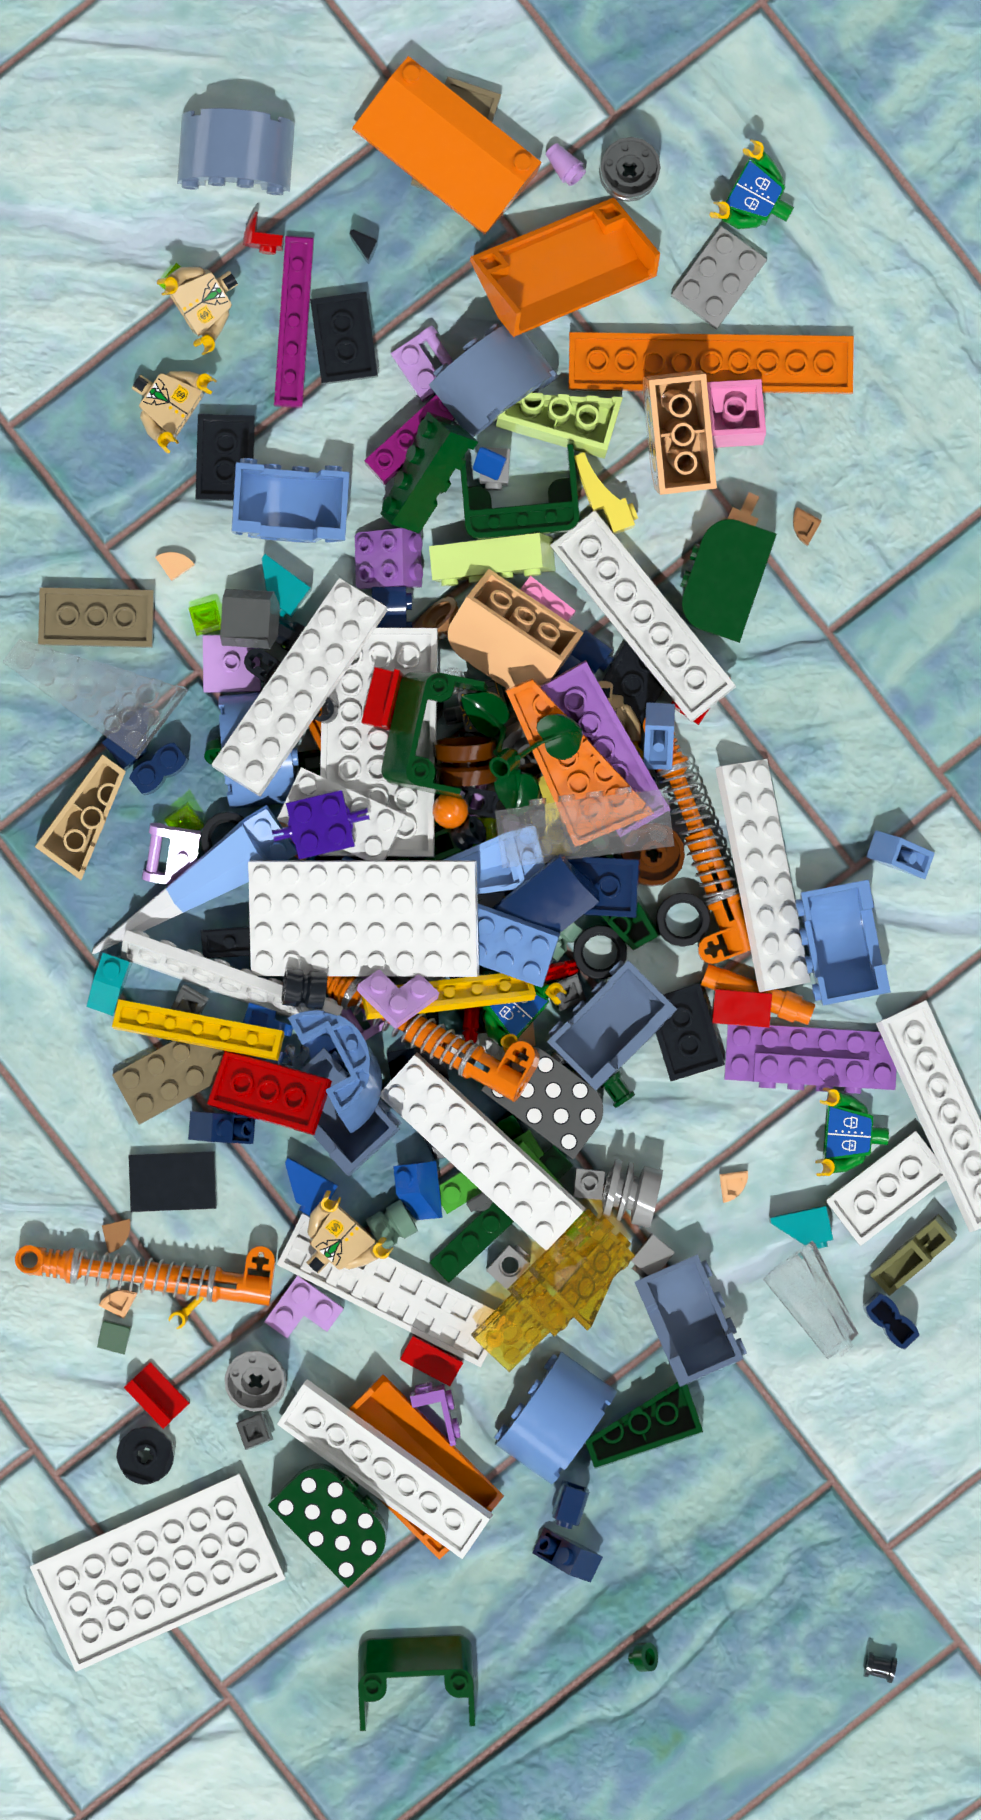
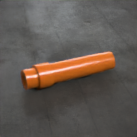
M708 964L701 983L702 986L714 991L715 989L759 992L757 981ZM779 989L764 991L765 993H772L771 1012L777 1014V1017L792 1023L795 1020L805 1025L809 1024L816 1004L803 999V996L788 990L787 992Z

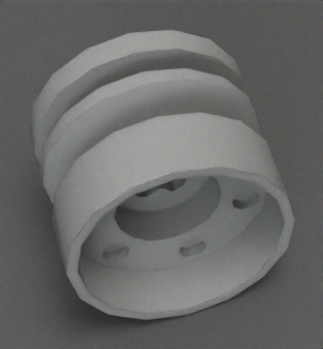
M615 1159L614 1165L607 1173L601 1200L603 1208L602 1217L609 1218L614 1206L618 1207L616 1220L621 1221L627 1209L631 1210V1224L650 1228L663 1170L644 1166L640 1176L635 1177L634 1163L629 1162L626 1174L620 1173L622 1160Z
M260 1351L245 1352L237 1356L228 1366L224 1377L225 1390L230 1400L239 1408L253 1412L266 1411L275 1406L284 1396L287 1387L286 1372L282 1364L272 1355ZM253 1374L255 1376H263L264 1379L261 1381L262 1388L259 1389L256 1386L251 1388V1376Z

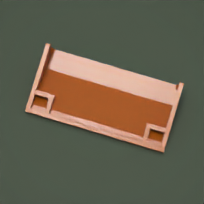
M409 56L391 75L352 128V130L484 235L537 175L542 163Z
M613 197L470 257V262L498 319L510 334L515 337L656 277L660 252Z
M384 1374L348 1408L488 1511L492 1512L504 1497L455 1446H450L449 1440L416 1407L412 1408L411 1402ZM380 1500L439 1560L449 1551L441 1543Z

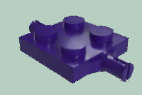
M343 790L286 803L289 816L288 827L272 830V835L284 833L283 835L274 836V842L291 838L296 846L298 859H304L355 847L353 823L370 820V816L358 817V815L369 813L368 808L351 812L346 805Z

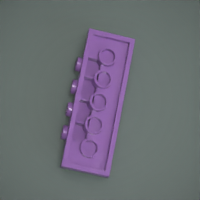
M586 660L540 686L566 716L573 719L580 726L586 738L654 811L653 815L616 830L620 838L670 810Z
M727 1024L724 1080L759 1082V1088L776 1089V1083H786L787 1089L804 1090L805 1085H816V1091L827 1092L822 1090L824 1087L833 1089V1086L844 1087V1093L861 1094L862 1088L896 1090L897 1069L880 1032L770 1025V1028Z

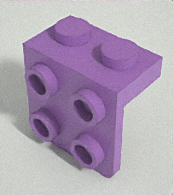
M404 528L358 532L355 535L357 588L372 589V587L395 586L421 588L423 568L421 566L423 542L421 532L416 533Z
M432 1382L415 1385V1391L410 1393L412 1408L441 1402L450 1446L456 1445V1438L461 1437L458 1419H452L450 1410L454 1409L451 1390L446 1391L444 1384L432 1386Z

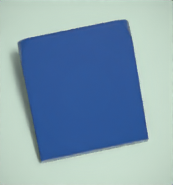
M480 447L473 470L491 479L498 480L506 464V457Z

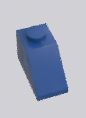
M287 1158L285 1165L295 1201L301 1205L299 1210L310 1216L311 1212L322 1201L327 1190L331 1191L329 1195L331 1200L338 1185L295 1160Z
M436 1161L393 1166L396 1195L416 1220L443 1218Z

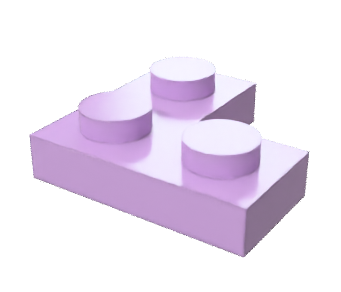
M380 969L359 983L357 991L395 1029L430 1005L439 996V992L420 975L415 976L398 988Z
M297 1275L264 1322L286 1338L290 1336L303 1316H306L328 1332L344 1308Z

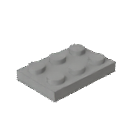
M721 226L674 290L671 297L717 330L767 262V259Z

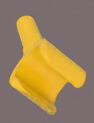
M199 1297L197 1301L194 1298L182 1310L174 1311L170 1315L169 1321L175 1315H179L182 1318V1323L176 1329L182 1328L188 1321V1315L204 1298Z

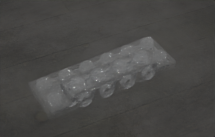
M632 787L615 789V795L604 796L603 791L586 793L587 798L575 800L574 794L558 796V802L546 803V798L529 800V806L497 810L495 814L502 868L549 863L559 854L566 860L673 847L674 839L667 789L632 792Z

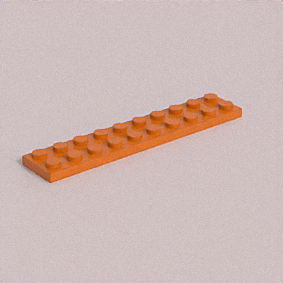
M569 332V390L643 391V378L646 376L701 370L706 373L707 382L761 379L762 393L853 394L854 336Z

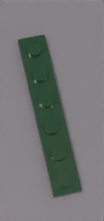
M555 1145L539 1158L557 1180L573 1167L571 1162ZM493 1202L487 1210L474 1219L429 1263L450 1283L514 1221Z

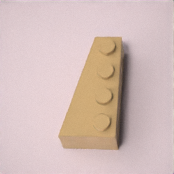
M102 754L35 844V847L75 877L82 880L126 771Z

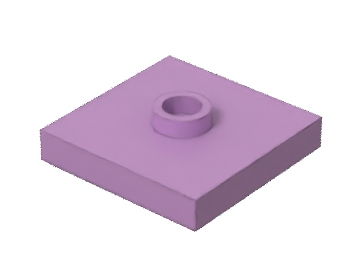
M203 635L204 693L261 692V680L250 673L244 664L246 654L254 648L222 646L220 635ZM255 657L253 660L256 663L255 667H260V658Z

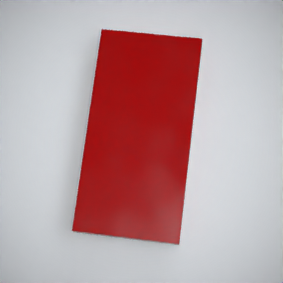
M224 1051L207 1104L211 1107L315 1135L328 1096L326 1089L331 1087L332 1081L328 1078L238 1053Z

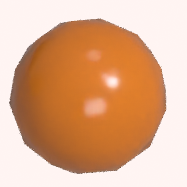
M440 795L433 804L432 814L440 826L454 829L465 822L468 815V806L464 799Z

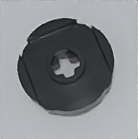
M148 1426L135 1428L120 1441L116 1454L117 1462L125 1477L130 1481L142 1485L157 1482L166 1476L172 1468L174 1462L172 1441L157 1428ZM145 1447L149 1448L150 1454L154 1455L153 1460L149 1459L146 1463H142L141 1457L137 1455L138 1451H144Z

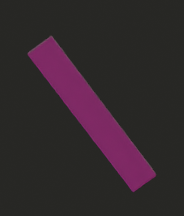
M285 236L274 396L275 407L303 408L314 238Z

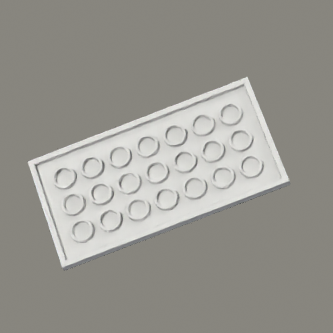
M375 628L329 696L338 706V715L330 723H321L320 776L406 815L387 857H434L435 819L432 812L435 794L388 783L382 775L381 768L390 730L364 725L361 722L375 667L390 671L397 669L404 676L409 672H437L438 629ZM428 700L415 756L429 759L434 767H436V758L433 756V742L436 741L437 702ZM328 704L326 706H322L321 715L329 714V710L327 709ZM344 850L319 855L320 857H357Z
M251 860L248 862L252 975L284 976L285 969L292 968L303 970L305 975L310 971L326 972L327 976H370L379 969L386 976L415 977L417 975L422 977L479 976L477 860Z
M240 1473L30 1566L75 1672L286 1579Z

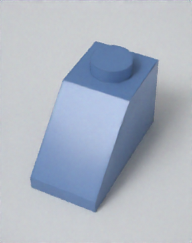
M646 703L644 764L647 769L672 770L675 704Z
M875 831L866 857L885 866L926 879L935 853L901 837Z

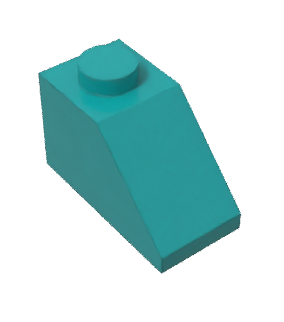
M264 554L262 565L266 591H273L280 604L279 615L284 617L287 614L292 618L312 591L311 587Z
M103 953L93 979L86 1007L114 1016L118 999L121 997L132 962Z
M826 1206L769 1217V1222L803 1245H810L811 1250L828 1247L827 1241L833 1240Z

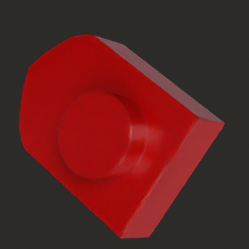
M255 212L246 226L243 245L257 248L259 253L275 255L276 251H283V235L257 232L258 212Z

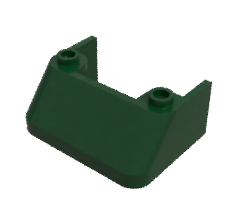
M567 444L569 478L557 479L550 484L548 488L549 503L492 508L491 495L485 488L467 486L466 464H464L460 474L467 533L472 538L481 540L573 530L578 525L580 517L573 444Z
M409 672L402 678L381 768L382 775L388 783L464 799L465 794L462 789L435 784L436 770L433 763L427 758L415 755L427 701L444 702L453 695L455 687L486 692L488 687L484 681L437 672Z
M461 1634L384 1637L364 1640L358 1649L360 1731H366L367 1727L366 1702H376L384 1697L387 1691V1678L443 1675L445 1689L451 1696L455 1698H468L469 1726H475L473 1653L470 1640Z

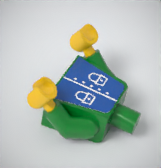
M750 139L754 144L752 152L747 148H743V153L752 157L753 160L749 158L726 202H713V204L718 205L719 213L710 212L709 214L711 218L722 219V221L736 229L757 228L760 225L765 226L772 214L787 222L794 209L792 205L780 199L786 187L783 184L784 178L775 162L764 151L763 144L753 139Z
M544 982L542 988L534 985L536 996L532 1001L484 1006L482 1009L484 1013L482 1019L487 1036L500 1047H503L506 1053L508 1048L518 1041L522 1033L547 1007L550 1002L547 998H550L556 1005L561 1003L556 994L560 992L567 994V992L560 983L548 984Z
M824 1087L822 1090L827 1091L829 1097L826 1101H819L821 1104L826 1105L823 1158L815 1161V1163H822L823 1171L816 1173L817 1176H830L833 1173L847 1172L862 1164L865 1157L871 1155L872 1144L888 1145L889 1128L873 1127V1115H869L866 1105L852 1095Z

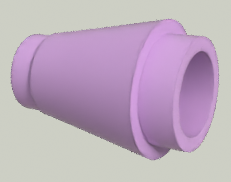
M558 143L547 150L545 155L562 183L572 186L585 175L584 163Z

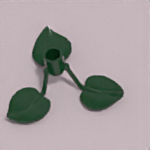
M488 691L464 694L461 697L462 704L474 727L487 737H495L500 732L497 748L493 751L496 756L490 761L489 767L492 774L498 778L494 782L495 790L506 808L509 818L511 820L518 818L535 805L540 794L536 778L530 773H521L520 769L517 768L520 765V759L544 743L546 751L552 757L559 760L569 759L580 749L583 737L582 729L568 716L549 714L537 723V732L542 739H539L520 753L512 748L502 750L506 734V727L503 724L508 721L510 716L506 702L499 695Z

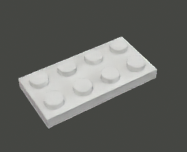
M301 768L277 820L288 825L289 816L286 807L288 802L343 790L345 802L350 811L368 808L369 813L358 815V817L369 815L370 820L353 823V837L356 846L342 850L363 860H386L406 815Z
M914 1131L825 1201L859 1246H861L946 1181L936 1156L919 1134Z

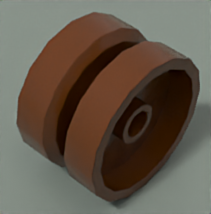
M462 736L434 741L433 756L443 762L435 767V783L445 786H476L496 782L498 778L490 771V761H487L495 756L493 751L497 748L496 739L483 736Z
M650 823L644 824L631 832L624 842L621 857L622 859L640 860L639 884L654 887L664 885L676 877L682 869L685 852L683 842L674 830L666 825ZM650 850H655L658 853V858L655 861H651L650 857H647V853Z

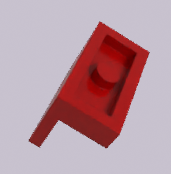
M377 667L374 668L362 724L390 730L400 682L404 676L400 670L394 669V671Z
M715 989L712 1023L770 1028L772 993Z
M414 1334L400 1358L406 1364L448 1386H451L464 1363L458 1357Z
M151 1362L124 1387L162 1429L190 1404Z

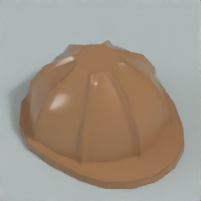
M452 597L439 600L418 619L414 628H437L438 640L447 638L449 625L459 610L456 600Z

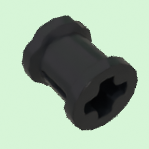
M869 1652L863 1676H876L886 1679L888 1683H892L896 1672L897 1658L892 1657L890 1660L874 1656L873 1652Z

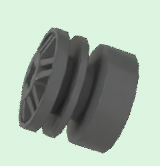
M627 137L617 140L608 147L601 160L599 175L602 186L609 195L617 200L631 202L642 199L651 192L658 181L661 169L659 156L653 146L643 139ZM624 165L628 168L632 165L635 167L634 177L631 175L623 176Z

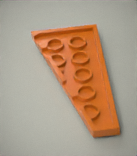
M533 678L506 689L529 745L542 739L536 727L543 717L549 714H562L566 716ZM584 734L578 752L566 760L552 757L546 751L545 743L533 750V754L574 847H578L654 814V811Z

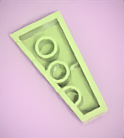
M530 393L500 414L497 418L496 427L566 448L567 444H573V449L605 459L623 397L598 398V396L588 395L587 397L569 396L568 394L543 395V393Z
M534 533L429 546L432 580L441 582L442 586L459 585V580H469V583H478L488 569L505 580L514 578L513 575L524 574L525 577L541 575L543 572L556 571L554 551L550 546L553 544V537Z

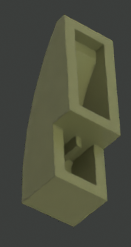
M937 1214L870 1275L890 1296L929 1264L936 1255L955 1240L957 1234Z

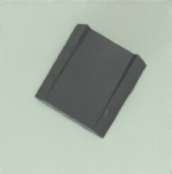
M225 589L222 598L220 631L222 646L271 649L278 637L280 604L273 591Z

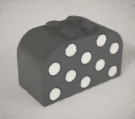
M535 1048L539 1054V1064L521 1096L515 1102L487 1086H484L481 1091L574 1160L601 1123L603 1117L601 1097L576 1070L571 1072L565 1067L567 1061L553 1051L549 1055L543 1050ZM526 1053L518 1054V1058L521 1061H527L529 1058ZM512 1061L509 1064V1067L522 1074L526 1070Z

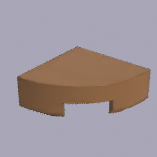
M797 507L793 516V528L798 539L808 546L821 520Z
M130 1219L102 1225L108 1253L118 1250L128 1239L131 1230Z

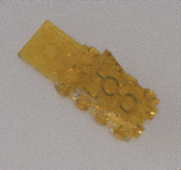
M588 1208L507 1289L511 1295L471 1333V1336L510 1372L549 1333L555 1337L568 1326L573 1318L588 1331L594 1323L613 1278L621 1270L625 1269L635 1257L628 1248L631 1242L621 1232L615 1235L611 1231L614 1228L613 1224L604 1215L598 1218Z

